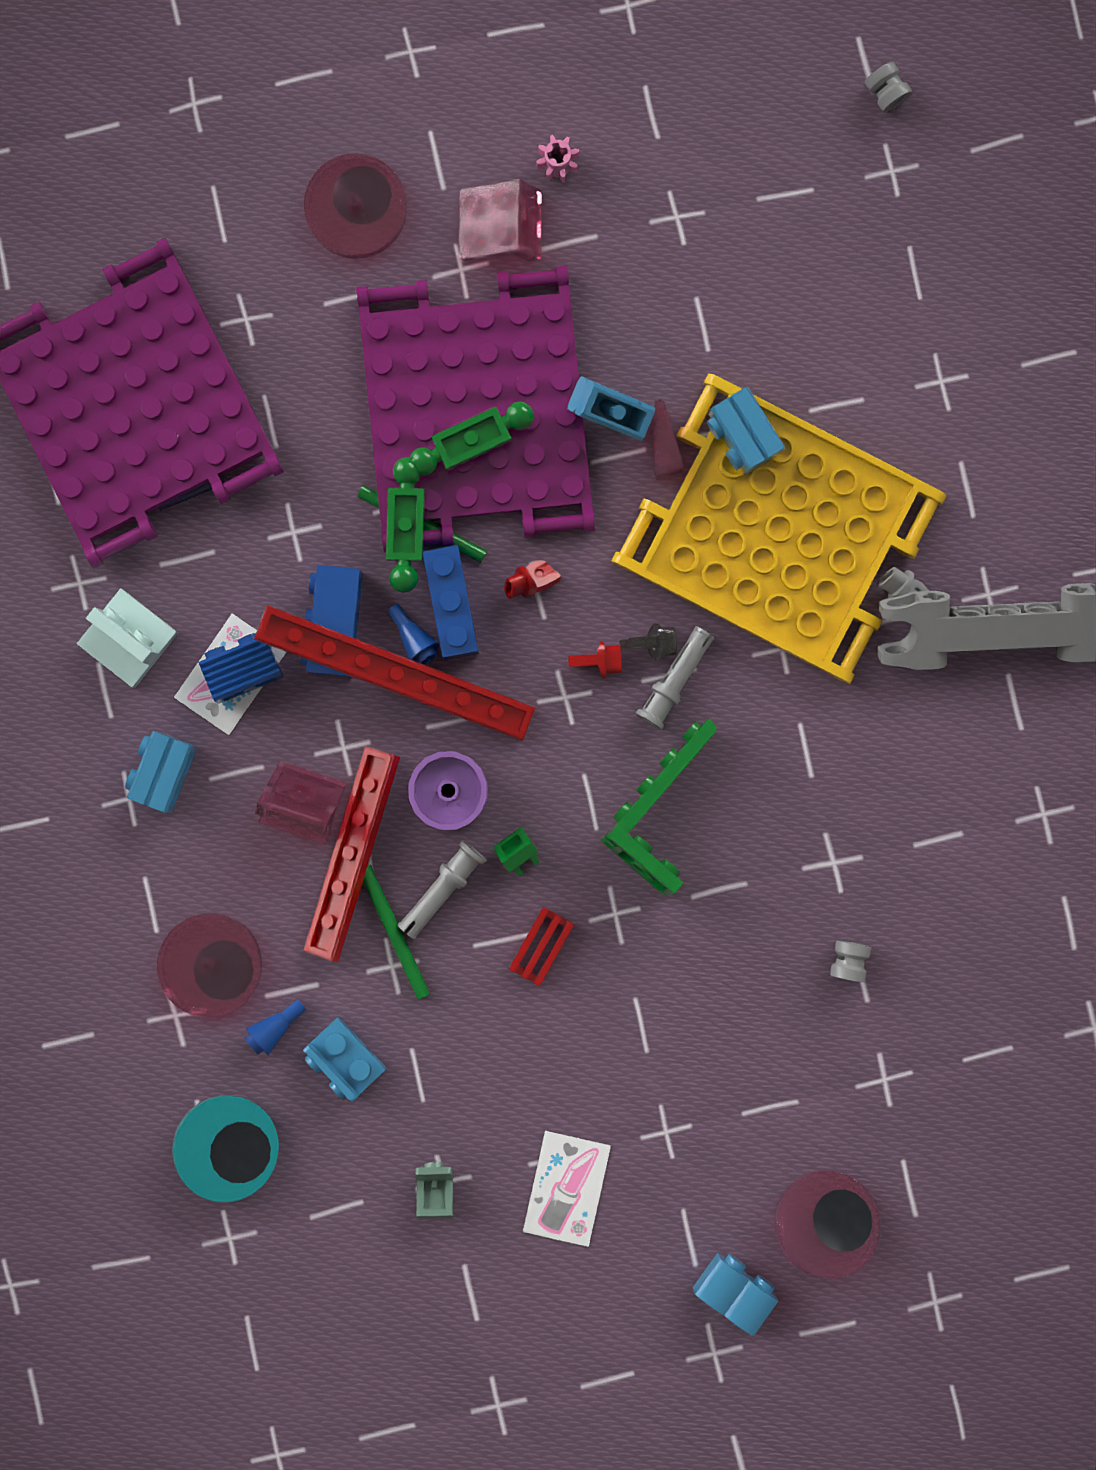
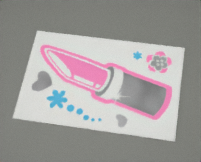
M231 614L206 652L220 646H224L226 651L239 646L238 639L256 633L257 630L234 614ZM272 647L279 663L286 652ZM205 655L201 657L199 662L206 659ZM197 663L174 698L230 735L262 687L218 704L214 702L199 663Z
M545 1131L523 1232L589 1247L611 1145Z

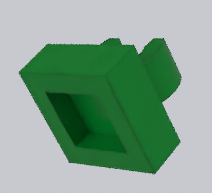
M522 827L493 846V849L509 873L514 870L517 875L522 876L524 873L520 865L528 859H531L535 865L539 864V859L536 855L538 850Z

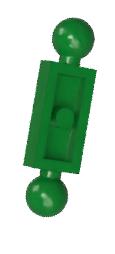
M519 401L511 404L506 411V415L501 417L495 406L431 436L436 448L432 450L426 447L417 448L410 454V459L421 476L431 474L440 461H443L446 470L449 471L512 441L508 429L525 430L529 428L534 421V411L529 404Z
M403 457L393 467V475L395 480L400 483V488H388L386 560L397 561V566L393 568L389 577L391 586L398 592L407 593L412 591L418 583V574L411 566V563L423 562L425 490L414 488V484L418 482L421 475L410 457Z

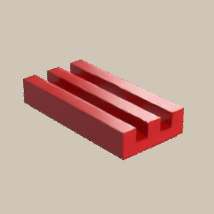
M543 906L513 959L509 970L514 973L516 972L521 977L532 981L540 987L574 923ZM547 916L552 921L524 969L519 964ZM558 923L563 925L564 928L537 975L531 973Z

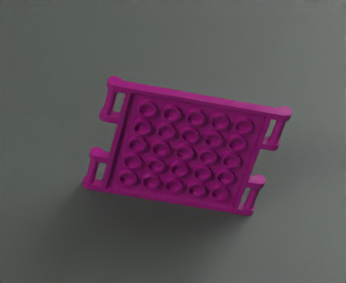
M166 238L157 241V246L116 267H113L111 264L102 269L114 292L112 295L52 324L41 302L38 301L30 305L31 310L0 325V341L36 323H39L42 329L0 351V382L93 569L103 565V560L144 539L150 541L158 537L148 513L209 482L220 504L231 500V495L272 474L276 477L284 473V469ZM165 259L167 267L124 287L121 280ZM264 455L266 462L225 483L222 482L220 476ZM137 520L138 527L96 547L95 540Z
M567 265L556 266L557 270L508 275L507 271L497 272L500 300L430 307L427 280L416 281L415 285L368 289L367 286L356 287L384 553L386 552L388 488H400V483L395 480L393 475L395 463L403 457H410V454L417 448L426 447L431 450L436 448L431 436L495 406L502 417L506 415V411L511 404L519 401L529 404L534 411V421L529 428L525 430L508 429L512 441L449 471L446 470L443 461H440L431 474L421 476L418 482L414 484V488L425 490L424 521L441 520L442 529L424 531L423 545L443 543L444 546L454 545L452 519L521 511L525 538L535 537V533L584 528V532L595 531L583 417L567 410L579 380ZM558 284V294L510 298L509 289ZM418 299L419 308L376 313H371L370 311L371 303ZM579 505L582 508V514L533 519L532 510Z

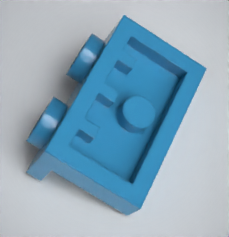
M339 1016L303 1049L307 1054L305 1057L307 1064L318 1074L322 1071L332 1081L329 1084L330 1088L342 1100L347 1097L353 1102L386 1070L384 1064Z

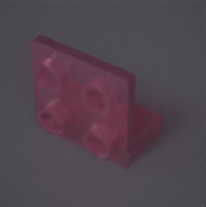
M518 178L466 188L460 191V259L466 261L510 253L528 262L541 260L540 189Z

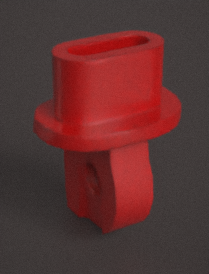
M533 561L526 568L524 566L516 568L515 574L506 579L504 591L509 599L520 594L524 597L532 596L559 583L561 575L547 562Z
M600 641L597 654L568 656L569 667L598 666L602 679L606 678V674L622 673L620 645L604 646V641Z

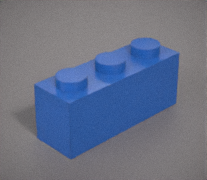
M458 545L423 551L443 659L449 660L480 654Z
M317 565L316 574L311 573L309 579V594L314 595L313 609L307 608L305 620L357 639L363 572L360 569ZM301 658V664L307 665L306 672L310 674L352 678L349 675Z

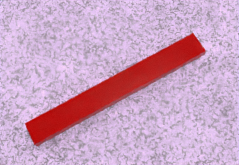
M269 605L265 608L254 640L520 741L524 740L535 710L533 706Z

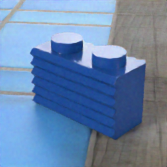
M256 633L238 639L239 646L227 651L224 646L214 648L204 654L205 660L198 662L214 702L218 704L284 678L272 646L254 640Z

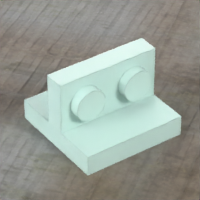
M120 588L104 610L94 607L86 619L92 625L77 642V645L129 686L136 688L178 635V632L124 589Z

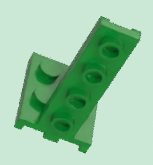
M709 718L701 725L696 721L682 736L687 742L678 752L672 748L659 763L663 770L656 778L649 775L636 789L640 794L638 799L632 805L627 801L613 816L617 823L600 840L664 897L675 894L684 882L678 878L680 871L666 859L661 862L650 854L653 848L638 835L632 838L628 833L714 735L716 725Z

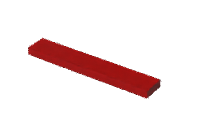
M366 746L364 748L303 951L330 961L339 962L400 760L399 756Z

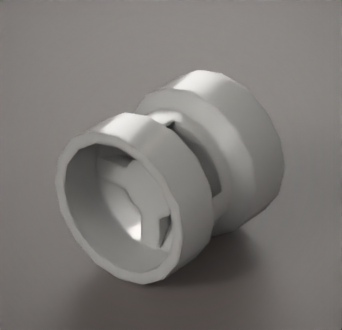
M894 61L878 68L864 82L871 93H875L878 97L877 104L883 113L895 109L913 94L908 83L902 82L900 79V70Z
M836 940L834 951L838 957L836 962L831 964L830 975L846 980L865 982L867 971L864 968V961L870 958L872 947Z

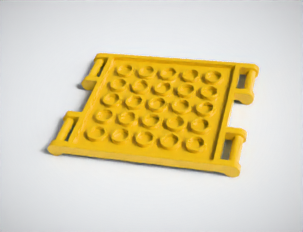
M708 373L703 382L705 388L685 427L681 426L676 434V438L683 443L700 449L669 510L644 498L639 506L641 512L620 552H615L611 562L807 662L846 684H851L855 676L852 672L873 631H878L882 620L860 609V604L890 547L905 557L915 559L919 551L917 545L937 506H942L947 495L939 489L755 395L753 396L782 441L785 449L781 454L746 475L741 468L735 470L727 458L726 451L729 450V447L723 437L717 440L711 430L707 438L697 432L717 393H721L729 398L742 388L714 374ZM918 494L925 501L904 540L896 534ZM653 517L658 518L663 523L642 563H639L632 558ZM854 619L861 625L839 666L832 662V659Z

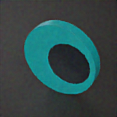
M233 1095L208 1098L189 1110L176 1129L172 1146L175 1169L183 1183L198 1196L215 1202L238 1201L255 1193L271 1176L279 1151L276 1128L268 1114L254 1102Z

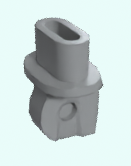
M895 567L886 572L878 582V587L888 592V598L902 596L910 592L929 591L922 582L914 579L912 571L902 572Z

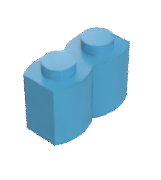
M717 1253L692 1287L694 1293L739 1328L754 1336L778 1303V1299L773 1293L775 1287L761 1275L753 1278L745 1273V1264L732 1254H728L725 1258Z

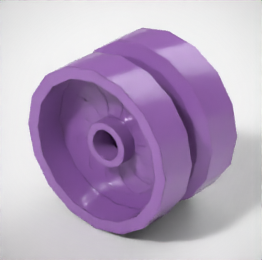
M455 751L437 752L424 758L413 770L408 783L409 801L414 813L425 824L439 830H457L472 823L483 812L488 800V781L483 769L472 758ZM447 784H452L455 788V794L450 798L445 797V794H442L441 791L442 787L447 786Z

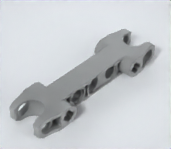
M1093 583L1065 585L1061 588L1060 601L950 607V595L940 591L910 592L902 596L879 601V612L883 619L905 621L911 624L910 632L904 639L878 646V658L885 665L906 667L914 670L939 669L947 665L948 652L1057 647V658L1063 661H1096V584Z

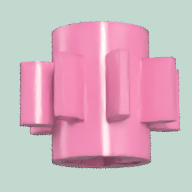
M551 135L550 143L547 146H538V153L544 158L536 161L537 169H546L547 181L552 177L560 178L562 183H564L565 175L569 171L577 173L578 165L571 160L579 157V149H570L569 137L562 141L556 140ZM558 154L559 158L563 159V162L557 164L556 159L552 158V156Z

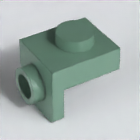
M441 1162L425 1163L424 1167L416 1168L417 1220L453 1219L452 1168L445 1167V1164Z

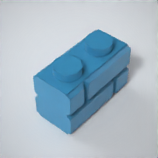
M583 376L579 378L567 410L583 418L640 441L644 438L655 413V407Z
M748 386L710 409L708 415L711 419L707 421V424L717 440L723 437L729 447V450L726 451L727 458L735 470L741 468L746 475L775 458L785 449V446Z
M152 731L150 737L146 735L138 750V755L142 756L137 770L132 769L125 783V789L129 790L127 798L161 812L172 813L198 747L157 731Z

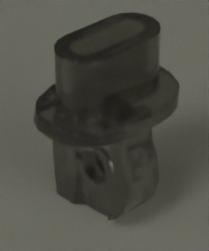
M654 623L649 629L647 636L620 640L621 651L648 649L649 654L655 661L662 660L663 656L676 655L677 641L675 628H661L660 624Z

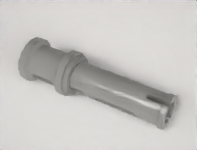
M695 626L661 682L657 681L656 684H653L651 688L653 692L642 709L636 711L635 714L639 718L659 730L664 728L663 721L673 705H678L681 701L679 693L715 639L710 633Z
M462 840L459 843L460 849L447 864L442 863L439 870L441 875L404 919L397 924L404 932L415 921V925L407 933L409 937L416 939L420 931L450 897L456 888H464L467 885L466 879L479 864H484L487 861L480 852L466 841Z

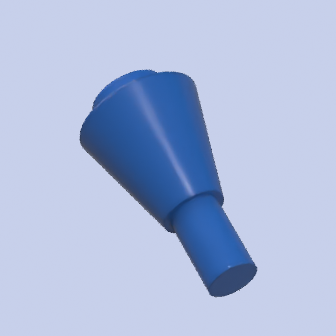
M400 604L392 606L388 613L399 628V634L408 659L423 665L428 664L438 655L436 650L440 644L415 622L411 621Z
M297 999L280 1014L276 1013L245 1028L249 1035L244 1039L257 1055L264 1051L269 1056L289 1028V1024L306 1011V1008Z

